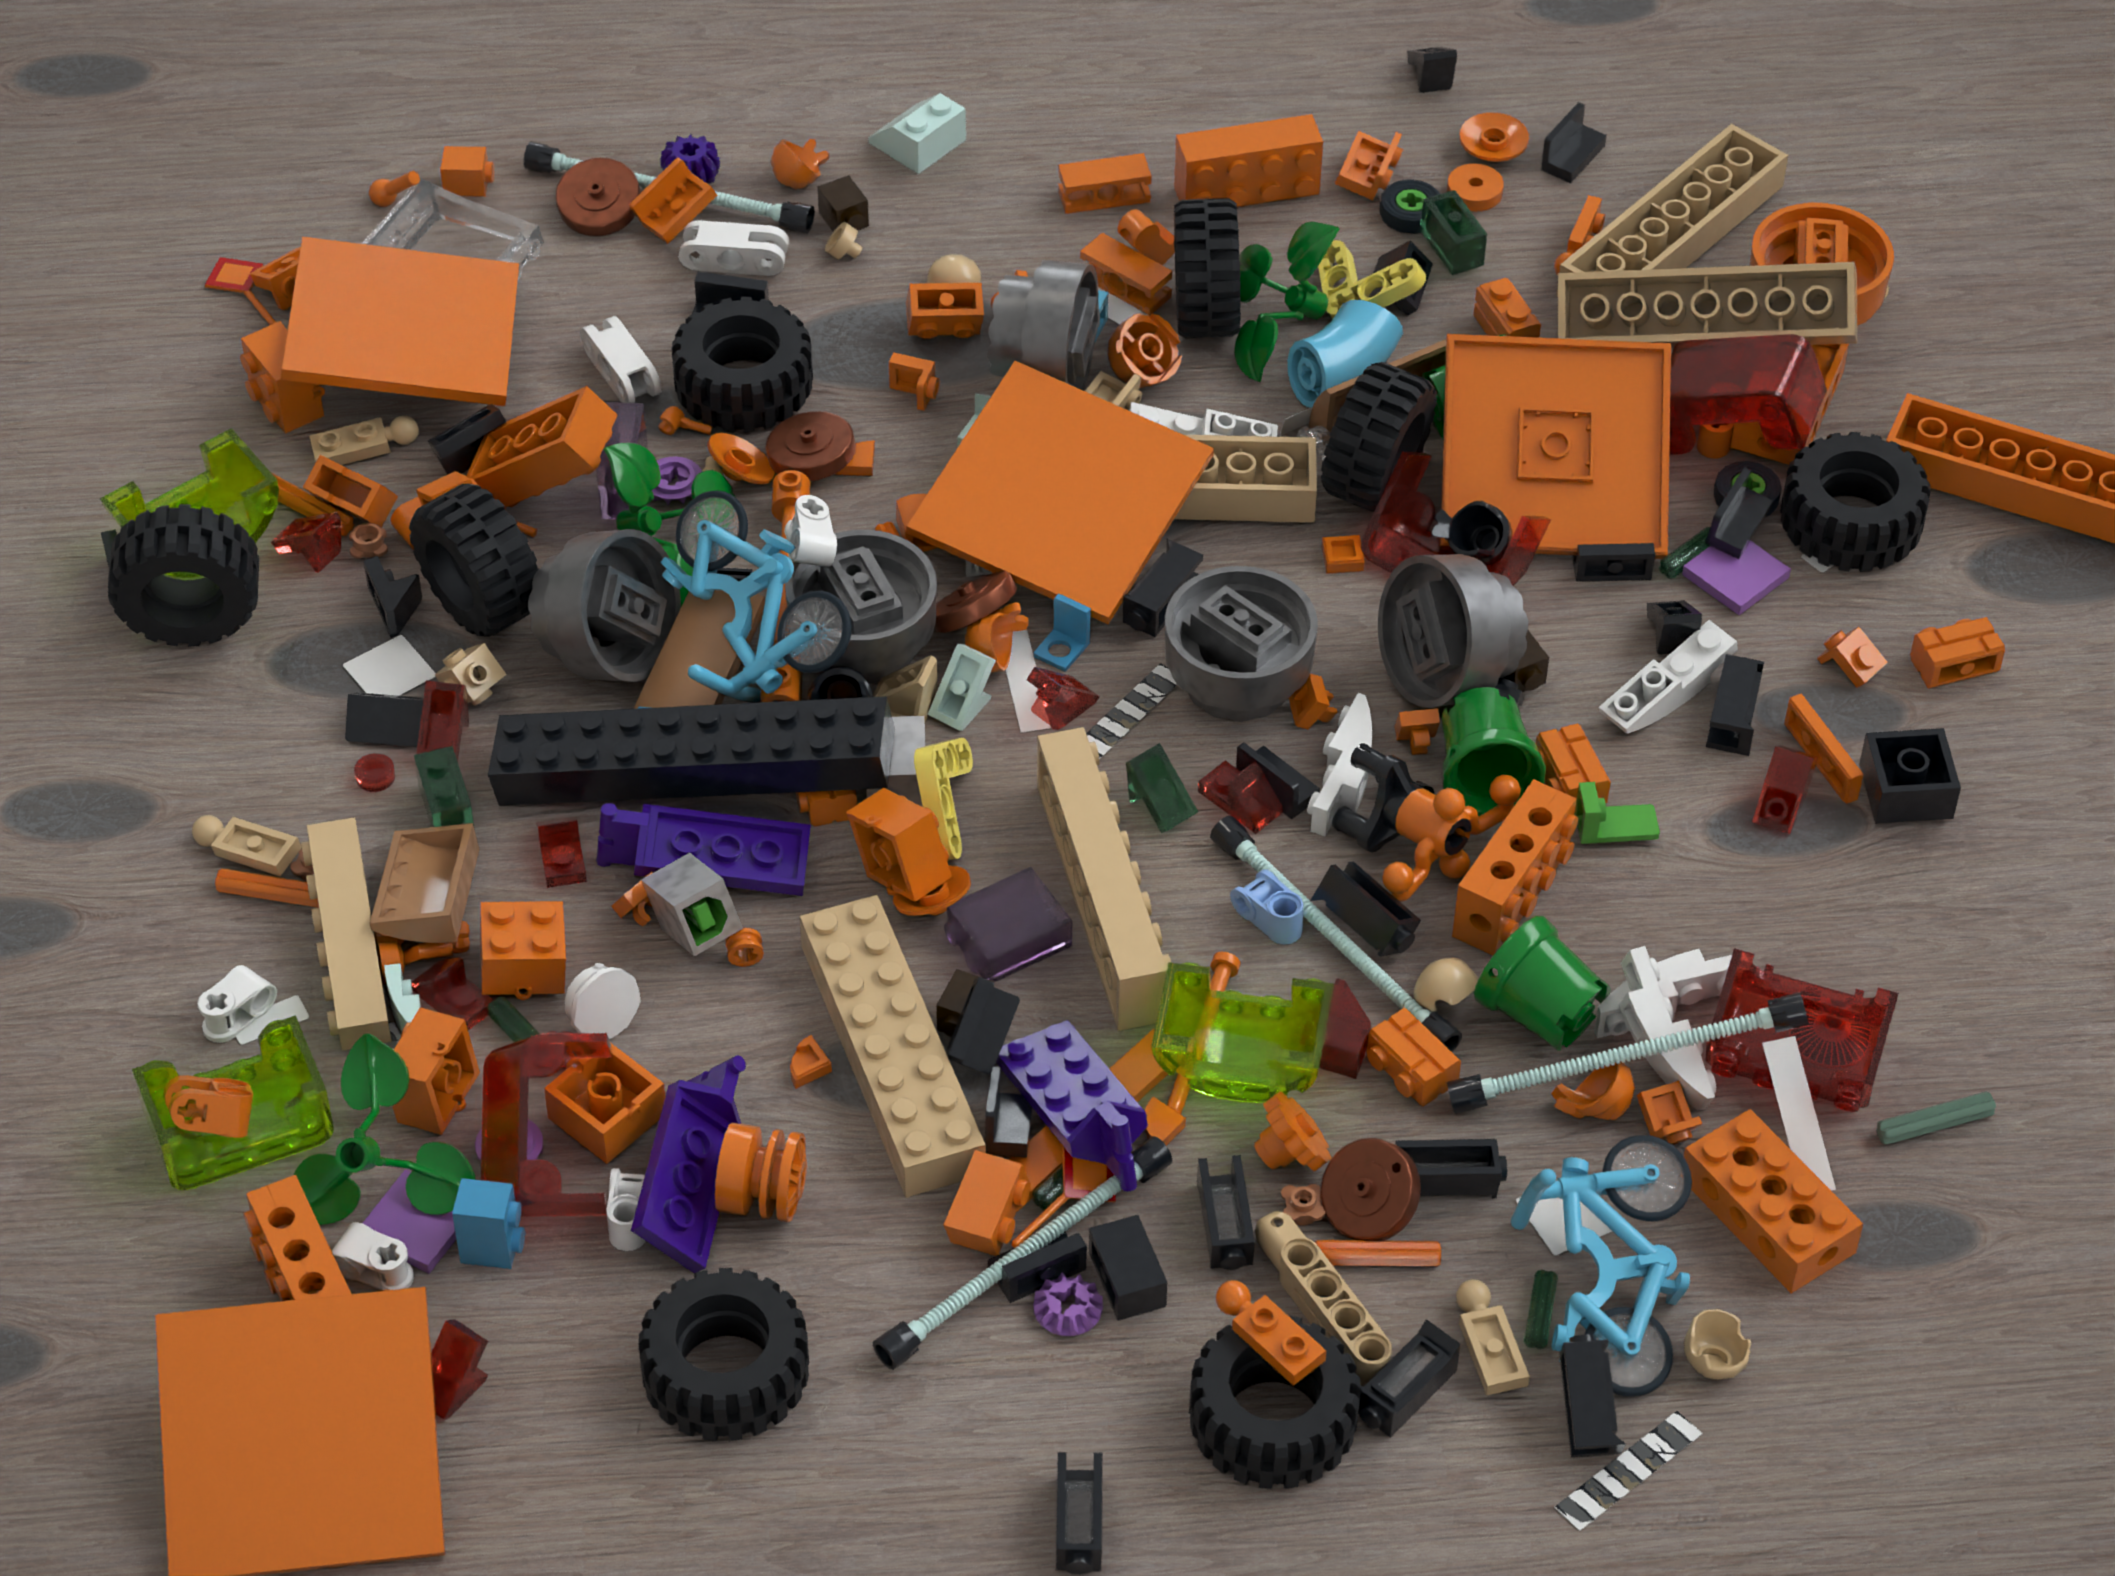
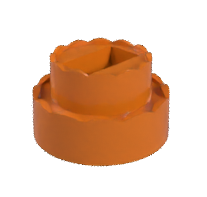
M1816 202L1801 203L1773 212L1757 227L1752 241L1750 266L1855 262L1857 270V328L1860 324L1868 321L1882 306L1894 263V250L1885 231L1869 217L1840 205Z

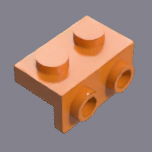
M1358 130L1335 184L1373 201L1378 188L1385 190L1394 171L1388 169V166L1395 168L1403 149L1397 146L1402 134L1396 132L1391 144H1388Z
M676 158L630 203V208L646 229L669 244L718 195L709 184L691 173L683 160Z

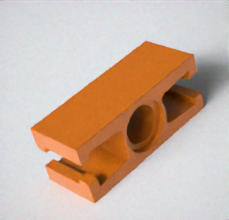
M1144 153L1058 165V174L1062 182L1058 184V192L1065 214L1151 202V193L1148 185L1152 183V175Z
M1103 232L1080 251V259L1083 261L1088 260V264H1092L1095 267L1099 288L1148 315L1153 314L1172 297V289L1168 286L1163 288L1172 279V270Z

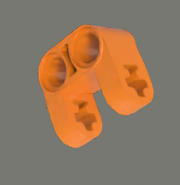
M182 1075L172 1078L166 1084L163 1091L164 1101L174 1124L180 1129L213 1133L226 1137L240 1138L247 1136L254 1095L248 1083L229 1078H205ZM182 1086H188L189 1088L181 1090Z

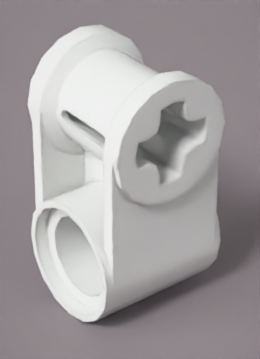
M812 495L800 496L795 503V515L792 520L788 521L784 529L786 539L796 547L789 554V558L795 563L830 567L836 556L837 538L833 532L829 508L818 497Z
M244 965L233 968L226 977L211 989L205 991L198 999L199 1012L205 1017L202 1024L204 1036L216 1043L227 1042L235 1038L240 1031L255 1019L264 1015L272 1007L277 997L276 987Z
M613 1168L610 1175L609 1198L606 1208L609 1241L618 1250L632 1251L640 1248L645 1243L644 1239L631 1231L645 1175L621 1173L620 1169Z
M352 1222L331 1250L343 1277L347 1279L357 1280L378 1290L407 1289L414 1280V1272L411 1265L407 1262L408 1251L404 1243L374 1231L362 1223Z

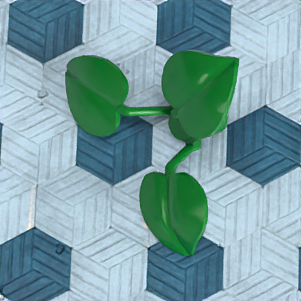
M1311 221L1302 224L1296 230L1288 246L1287 259L1292 263L1289 267V273L1300 284L1292 285L1289 288L1265 277L1272 265V256L1266 247L1252 244L1244 248L1240 253L1241 302L1247 303L1253 300L1259 293L1263 283L1284 293L1285 304L1292 311L1260 313L1257 321L1248 320L1241 327L1235 341L1234 355L1238 367L1252 380L1261 382L1263 369L1274 350L1278 337V326L1274 319L1295 318L1301 321L1303 316L1318 320L1326 312L1328 306L1327 295L1318 291L1317 286L1310 284L1307 279L1319 266L1340 228L1334 225Z
M619 443L604 448L611 465L612 477L617 493L622 501L629 506V509L623 510L618 514L616 519L617 530L634 529L652 536L660 529L662 520L681 515L684 508L659 513L656 509L646 506L654 499L652 490L659 485L661 480L657 460L648 449L634 443ZM714 470L699 473L692 483L693 499L708 491H723L735 497L733 488L727 479ZM724 499L706 501L693 512H698L699 522L708 520L726 530L732 525L736 517L734 507ZM653 537L663 547L669 558L674 560L689 576H692L693 567L687 564L681 557L677 544ZM684 586L680 589L681 607L689 592Z
M363 1034L355 1042L345 1060L341 1075V1091L347 1104L355 1110L371 1107V1112L361 1126L354 1130V1137L345 1139L338 1145L335 1156L331 1154L311 1155L299 1164L294 1173L319 1225L341 1221L354 1212L359 1204L361 1191L357 1183L349 1177L355 1172L370 1170L376 1165L412 1170L405 1183L407 1196L414 1207L432 1215L446 1214L453 1211L461 1178L476 1180L469 1161L457 1148L444 1142L425 1143L419 1148L416 1163L407 1160L381 1157L377 1142L365 1135L379 1115V1105L385 1107L396 1105L402 1100L409 1086V1071L405 1061L396 1051L372 1034Z

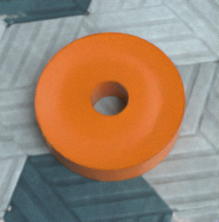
M1476 163L1461 165L1455 168L1448 177L1447 196L1454 205L1468 211L1489 210L1501 201L1504 181L1498 171L1487 165Z

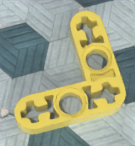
M1340 240L1332 242L1318 266L1322 291L1328 297L1326 310L1332 319L1337 314L1341 305L1347 301L1361 299L1384 308L1417 292L1426 281L1425 272L1417 261L1412 258L1403 259L1358 281L1353 255ZM1346 277V280L1341 285L1333 288L1338 280ZM1378 287H1383L1378 294H1376L1373 297H1369L1373 290H1375Z
M957 738L920 747L914 753V765L922 806L929 808L937 817L939 822L937 830L941 842L948 852L949 860L959 859L962 853L961 837L949 778L969 773L972 770V752L965 738Z

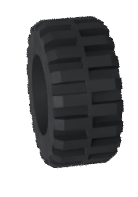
M1229 198L1180 200L1174 204L1178 334L1184 338L1233 337L1240 332L1241 322L1240 260L1236 202Z
M741 297V300L732 301L731 298L722 299L720 304L713 305L710 303L703 306L700 313L694 312L685 320V324L683 323L675 334V339L672 342V361L675 392H677L678 400L687 409L689 414L697 420L702 418L704 424L713 426V428L721 426L724 431L734 432L735 429H744L745 433L754 432L755 428L763 427L764 430L774 427L777 421L780 420L782 422L793 415V411L797 412L805 404L806 398L811 393L813 368L810 335L802 321L796 315H791V312L781 305L775 307L771 301L761 299L760 302L752 301L751 297ZM740 360L763 363L746 369H734L723 366Z
M1384 362L1371 364V366L1364 370L1363 375H1359L1354 387L1347 394L1343 407L1339 410L1338 418L1332 427L1329 435L1330 439L1325 448V458L1321 467L1323 472L1321 482L1328 494L1373 513L1388 510L1391 504L1398 500L1399 494L1406 488L1407 482L1412 477L1416 469L1415 466L1419 458H1421L1424 450L1423 447L1431 431V423L1434 420V408L1437 404L1435 396L1437 393L1429 380Z
M1850 432L1845 436H1841L1840 433L1830 434L1826 440L1819 438L1809 443L1808 447L1802 448L1795 455V459L1790 462L1781 502V523L1795 546L1800 545V551L1807 557L1811 558L1814 556L1817 558L1819 564L1827 567L1830 564L1839 567V570L1848 572L1850 568L1859 569L1860 572H1869L1873 570V567L1877 566L1879 569H1883L1893 565L1894 560L1899 562L1904 559L1919 543L1930 501V483L1921 464H1917L1916 458L1909 451L1905 453L1901 451V446L1893 441L1887 443L1882 441L1881 436L1871 434V437L1861 436V432ZM1855 496L1866 499L1877 506L1869 508L1853 507L1843 504L1833 497Z
M461 484L415 511L409 525L411 531L409 536L410 542L414 546V556L419 561L420 570L424 578L429 582L431 591L435 597L439 598L446 612L454 617L455 622L460 626H465L466 631L471 634L490 637L530 615L528 600L533 590V577L539 570L536 565L537 559L528 545L529 541L524 532L520 531L517 521L512 514H508L505 506L499 499L495 500L492 493L487 489H481V486Z
M179 504V508H169V505L157 507L155 512L150 513L147 510L136 516L135 521L131 519L121 528L112 542L109 562L108 598L115 614L122 622L127 621L126 625L135 633L139 634L142 632L148 640L154 642L158 640L166 641V644L171 646H178V643H187L188 647L200 646L201 642L208 641L209 644L220 641L223 635L231 636L252 617V612L256 609L258 602L259 555L257 554L258 548L254 540L249 536V533L239 523L234 525V520L223 513L220 515L214 514L211 508L201 506V509L191 508V504ZM191 572L202 575L205 578L179 580L162 574Z
M719 1268V1273L708 1274L707 1270L694 1273V1278L689 1281L682 1278L671 1285V1292L669 1294L666 1291L660 1293L653 1301L654 1309L646 1311L642 1320V1331L639 1333L638 1339L643 1387L646 1388L647 1399L652 1408L659 1409V1416L668 1425L673 1426L677 1422L680 1432L689 1436H694L695 1432L701 1433L703 1440L717 1441L718 1437H729V1441L742 1440V1434L752 1432L753 1436L767 1431V1424L771 1421L775 1425L779 1424L788 1416L787 1407L791 1409L796 1407L802 1398V1389L807 1386L809 1377L806 1322L802 1311L796 1308V1300L789 1292L785 1290L780 1292V1284L772 1279L765 1277L763 1281L759 1280L758 1273L744 1269L742 1274L733 1273L732 1268ZM721 1336L741 1337L755 1343L763 1350L761 1355L748 1366L725 1373H715L699 1369L685 1359L702 1342Z
M1291 1315L1289 1317L1327 1351L1326 1361L1294 1386L1234 1332L1231 1325H1227L1218 1331L1216 1340L1210 1339L1201 1349L1200 1357L1195 1360L1192 1369L1189 1414L1192 1436L1198 1439L1197 1447L1204 1457L1210 1458L1213 1456V1466L1221 1473L1226 1474L1228 1471L1234 1473V1480L1248 1485L1249 1480L1258 1482L1259 1488L1272 1489L1273 1484H1284V1489L1299 1487V1481L1306 1479L1308 1483H1312L1322 1478L1323 1468L1327 1471H1332L1341 1463L1342 1455L1349 1452L1353 1444L1354 1432L1357 1430L1361 1386L1360 1377L1356 1374L1357 1366L1352 1356L1348 1353L1344 1354V1345L1335 1336L1332 1335L1330 1338L1325 1336L1326 1329L1313 1322L1311 1326L1302 1323V1318ZM1265 1382H1277L1300 1390L1312 1401L1314 1406L1304 1414L1292 1419L1268 1420L1246 1411L1236 1401L1235 1397L1250 1386Z

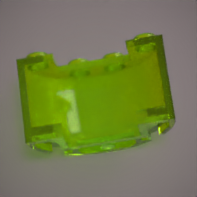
M230 428L199 445L206 471L146 504L144 503L140 488L134 481L100 498V501L120 528L131 519L135 521L136 516L147 510L150 513L155 512L156 508L169 505V508H179V504H191V508L201 509V506L211 508L214 514L220 515L223 513L234 520V525L239 523L256 543L267 529L278 506L279 487L278 481L237 433ZM191 572L165 573L166 575L180 578L202 576Z
M1169 962L1151 1045L1154 1058L1170 1076L1175 1075V1072L1183 1077L1188 1078L1187 1086L1189 1088L1220 1099L1246 1103H1265L1280 1091L1286 1096L1288 1092L1296 1089L1303 1093L1314 1084L1318 1076L1334 983H1326L1316 978L1305 980L1293 978L1291 984L1292 1000H1284L1274 995L1261 997L1245 995L1235 990L1214 991L1211 990L1210 967H1202L1191 962L1182 964Z

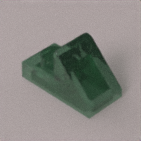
M1160 743L1126 762L1129 800L1132 803L1143 799L1161 833L1172 829L1199 812Z

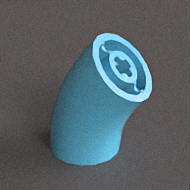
M1350 300L1341 305L1332 321L1322 330L1306 339L1296 341L1290 348L1287 362L1290 384L1297 399L1304 406L1311 408L1323 391L1362 375L1364 370L1371 366V364L1385 363L1403 335V328L1397 317L1375 303L1364 300Z

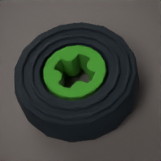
M1411 179L1401 180L1389 185L1382 192L1379 211L1383 222L1390 228L1402 233H1422L1434 228L1440 221L1443 200L1439 191L1426 182Z
M1751 461L1734 462L1725 466L1718 473L1713 490L1716 504L1719 507L1744 467L1752 470L1746 488L1749 487L1750 490L1773 500L1766 517L1778 507L1782 487L1779 477L1772 469Z

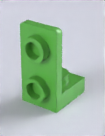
M1595 782L1579 783L1575 816L1578 817L1577 828L1581 844L1656 840L1659 838L1660 829L1654 805L1606 807L1604 797L1598 798Z

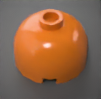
M1141 313L1134 314L1114 329L1108 342L1107 357L1111 369L1126 384L1134 374L1141 376L1140 388L1159 385L1168 380L1177 372L1182 359V355L1178 356L1177 345L1180 343L1178 334L1169 322L1156 314H1150L1149 316L1141 315Z

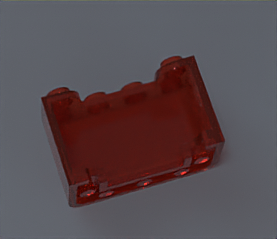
M1794 334L1685 340L1677 343L1671 354L1669 455L1685 454L1693 450L1697 440L1693 425L1759 422L1765 440L1773 447L1786 450L1804 448L1827 391L1811 344L1805 338Z
M1734 948L1712 1025L1715 1022L1718 1024L1719 1021L1724 1023V1020L1729 1021L1731 1018L1734 1020L1735 1017L1740 1019V1016L1745 1017L1746 1014L1750 1016L1751 1013H1754L1755 1015L1756 1012H1759V1009L1769 1007L1768 1000L1801 992L1809 1025L1778 1033L1775 1032L1774 1027L1764 1030V1028H1759L1758 1026L1756 1030L1752 1028V1031L1747 1029V1032L1742 1031L1740 1034L1736 1032V1035L1731 1033V1036L1726 1035L1725 1038L1720 1036V1039H1710L1706 1045L1705 1060L1712 1066L1711 1071L1726 1078H1734L1736 1075L1752 1079V1082L1759 1087L1774 1089L1762 1043L1795 1036L1812 1101L1817 1100V1098L1832 1101L1834 1106L1848 1112H1858L1859 1108L1867 1107L1870 1103L1894 1018L1899 993L1878 988L1876 996L1873 998H1863L1864 991L1856 989L1855 995L1775 974L1773 973L1774 966L1766 964L1763 971L1753 964V953Z

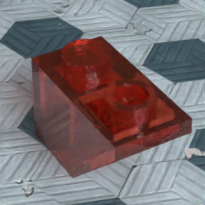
M1782 745L1775 746L1752 822L1791 834L1808 793L1818 757Z
M1337 978L1331 993L1324 992L1318 1008V1016L1321 1017L1318 1024H1310L1304 1046L1310 1048V1066L1356 1079L1367 1054L1368 1033L1371 1030V1022L1345 980Z

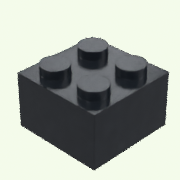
M1944 728L1866 733L1859 765L1864 774L1863 780L1875 824L1954 819L1961 786Z

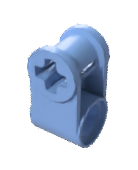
M1261 870L1256 874L1254 881L1245 887L1238 886L1231 891L1230 898L1236 911L1244 919L1249 920L1265 933L1273 942L1283 945L1292 944L1301 937L1303 932L1302 899L1281 883L1269 870Z

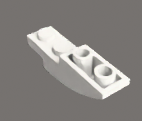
M1131 402L1129 411L1183 435L1277 437L1278 425L1211 409H1206L1204 417L1199 418Z
M1708 620L1700 627V630L1695 631L1660 663L1654 659L1600 705L1599 712L1627 734L1653 724L1683 705L1710 684V674L1724 662L1726 654L1732 655L1738 650L1737 641Z
M1361 693L1357 694L1351 706H1344L1339 717L1338 730L1336 733L1330 732L1327 736L1323 748V754L1327 755V768L1322 783L1323 788L1320 792L1315 791L1312 794L1308 804L1307 813L1312 815L1310 832L1324 837L1328 833L1333 817L1338 809L1347 806L1352 811H1357L1367 785L1368 773L1353 767L1350 762L1352 752L1356 747L1360 748L1359 744L1365 743L1370 748L1372 747L1370 708L1366 695Z
M1646 946L1629 950L1621 965L1631 992L1625 995L1619 1007L1635 1042L1638 1044L1640 1041L1644 1043L1645 1040L1650 1042V1039L1655 1040L1656 1037L1660 1039L1661 1036L1665 1037L1667 1034L1671 1036L1672 1033L1676 1035V1032L1681 1033L1683 1030L1687 1032V1029L1692 1031L1688 1019L1672 1023L1674 1017L1672 1004L1667 996L1662 995L1658 983L1660 981L1659 967L1654 958H1649ZM1701 1042L1699 1044L1694 1043L1693 1046L1689 1044L1688 1047L1684 1045L1683 1048L1678 1047L1677 1050L1673 1048V1051L1668 1049L1667 1052L1662 1051L1661 1054L1657 1052V1055L1652 1053L1650 1057L1647 1055V1061L1666 1084L1676 1081L1680 1082L1687 1103L1697 1111L1706 1109L1715 1098L1716 1082L1712 1072L1709 1069H1705L1701 1057L1703 1052Z
M1696 949L1657 962L1660 971V981L1658 983L1662 995L1667 996L1672 1004L1673 1020L1678 1005H1691L1703 999L1720 995L1730 996L1738 991L1745 990L1750 964L1744 952L1705 961L1700 950ZM1627 980L1611 992L1598 1006L1594 1029L1597 1038L1609 1035H1622L1629 1031L1619 1007L1625 995L1631 992Z

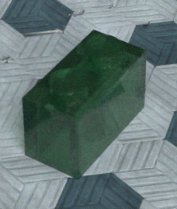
M1453 190L1423 199L1420 231L1449 272L1455 275L1484 266L1487 233L1458 193Z
M453 746L415 754L414 761L418 786L431 827L473 823L474 826L471 802Z

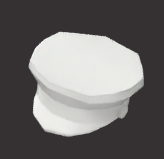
M595 963V966L583 970L574 978L567 989L565 1013L572 1026L588 1042L596 1043L604 1038L608 1040L629 1026L641 1002L635 977L621 968L606 967L601 963Z

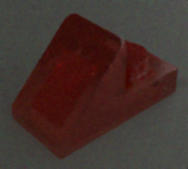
M337 512L295 519L271 543L279 554L294 551L297 554L302 553L315 572L319 573L341 552V517Z
M1034 667L1026 679L1038 689L1036 691L1038 698L1034 702L1031 711L1055 730L1066 726L1093 706L1100 697L1071 675Z
M426 680L416 759L458 764L462 727H469L466 685Z
M1225 760L1198 781V792L1227 814L1233 816L1255 834L1283 813L1280 801L1259 765L1255 762L1241 772Z
M569 817L536 822L547 888L587 882L577 818Z
M461 957L440 960L412 981V990L415 994H419V997L437 1012L465 1019L468 1031L495 1011L494 1000L488 995H482V990L466 978L464 960Z
M456 1319L445 1321L431 1351L435 1413L443 1420L449 1419L488 1377L485 1372L477 1368L488 1341Z

